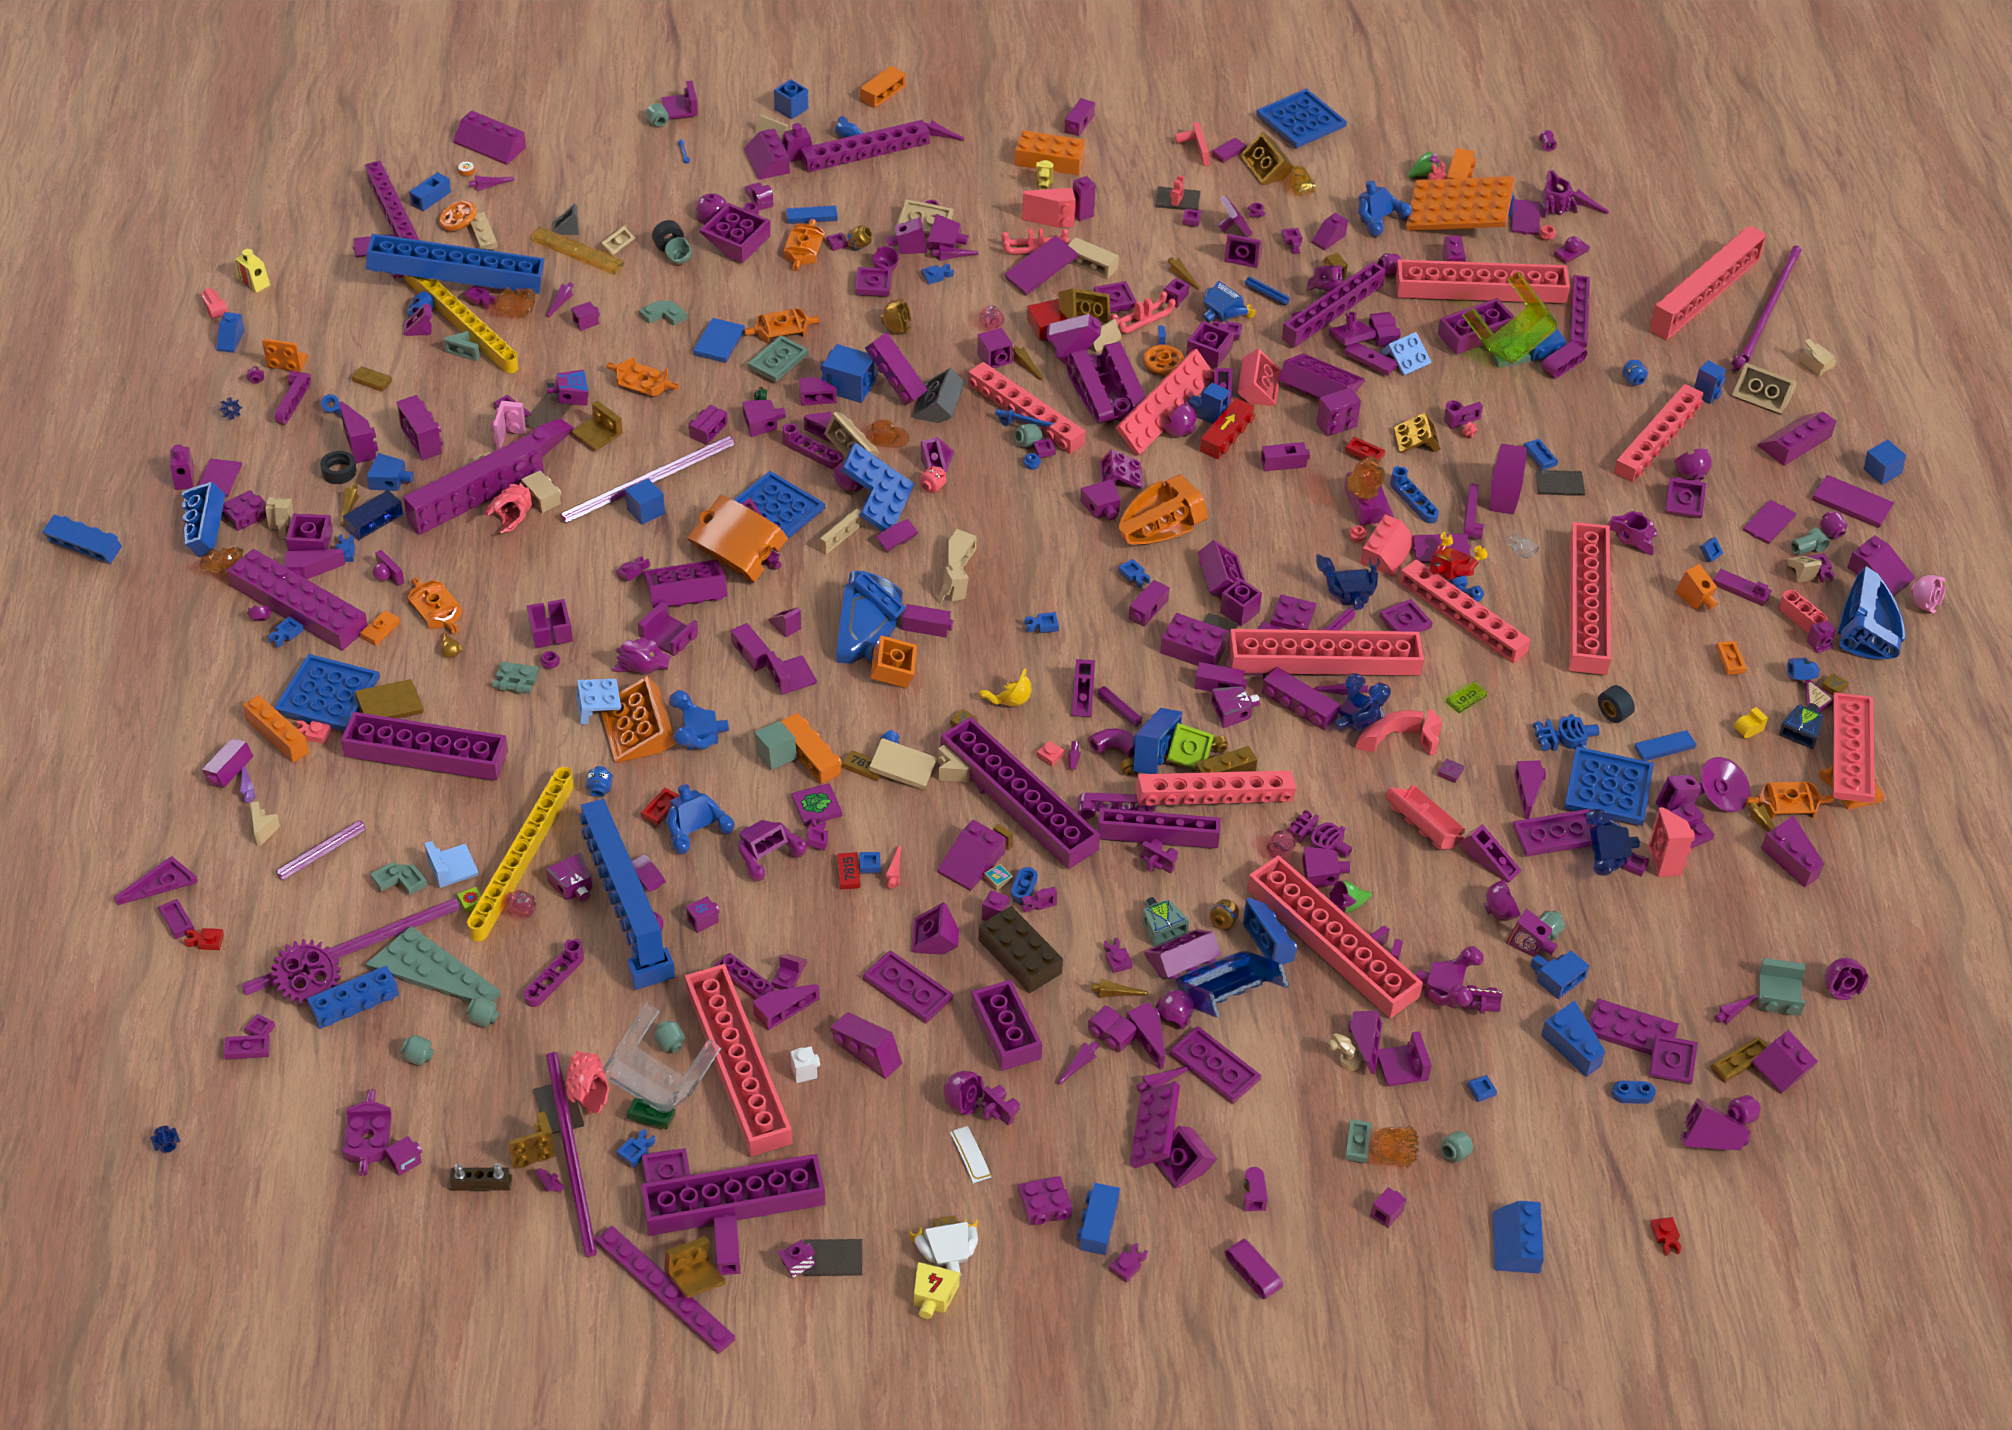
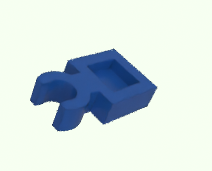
M945 264L941 268L935 265L922 269V276L928 284L944 281V277L954 276V270H950V264Z
M340 534V544H336L335 549H343L345 562H354L355 543L353 535L350 534V538L345 540L343 539V534Z
M1134 559L1118 566V572L1129 582L1135 580L1137 587L1143 588L1142 581L1150 584V576L1144 573L1145 569Z
M1056 612L1037 614V618L1025 617L1026 632H1033L1036 629H1039L1040 633L1059 631Z
M288 617L275 627L276 632L269 634L268 639L270 643L276 640V647H280L285 639L291 641L304 630L303 625Z
M642 1130L637 1140L631 1137L617 1150V1156L634 1168L642 1160V1155L648 1154V1147L655 1144V1136L644 1139L647 1136V1130Z

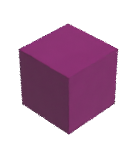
M1002 327L978 334L977 354L982 362H985L992 368L1011 364L1013 343Z
M1239 579L1222 592L1220 613L1239 626H1243L1260 612L1262 592L1244 580Z

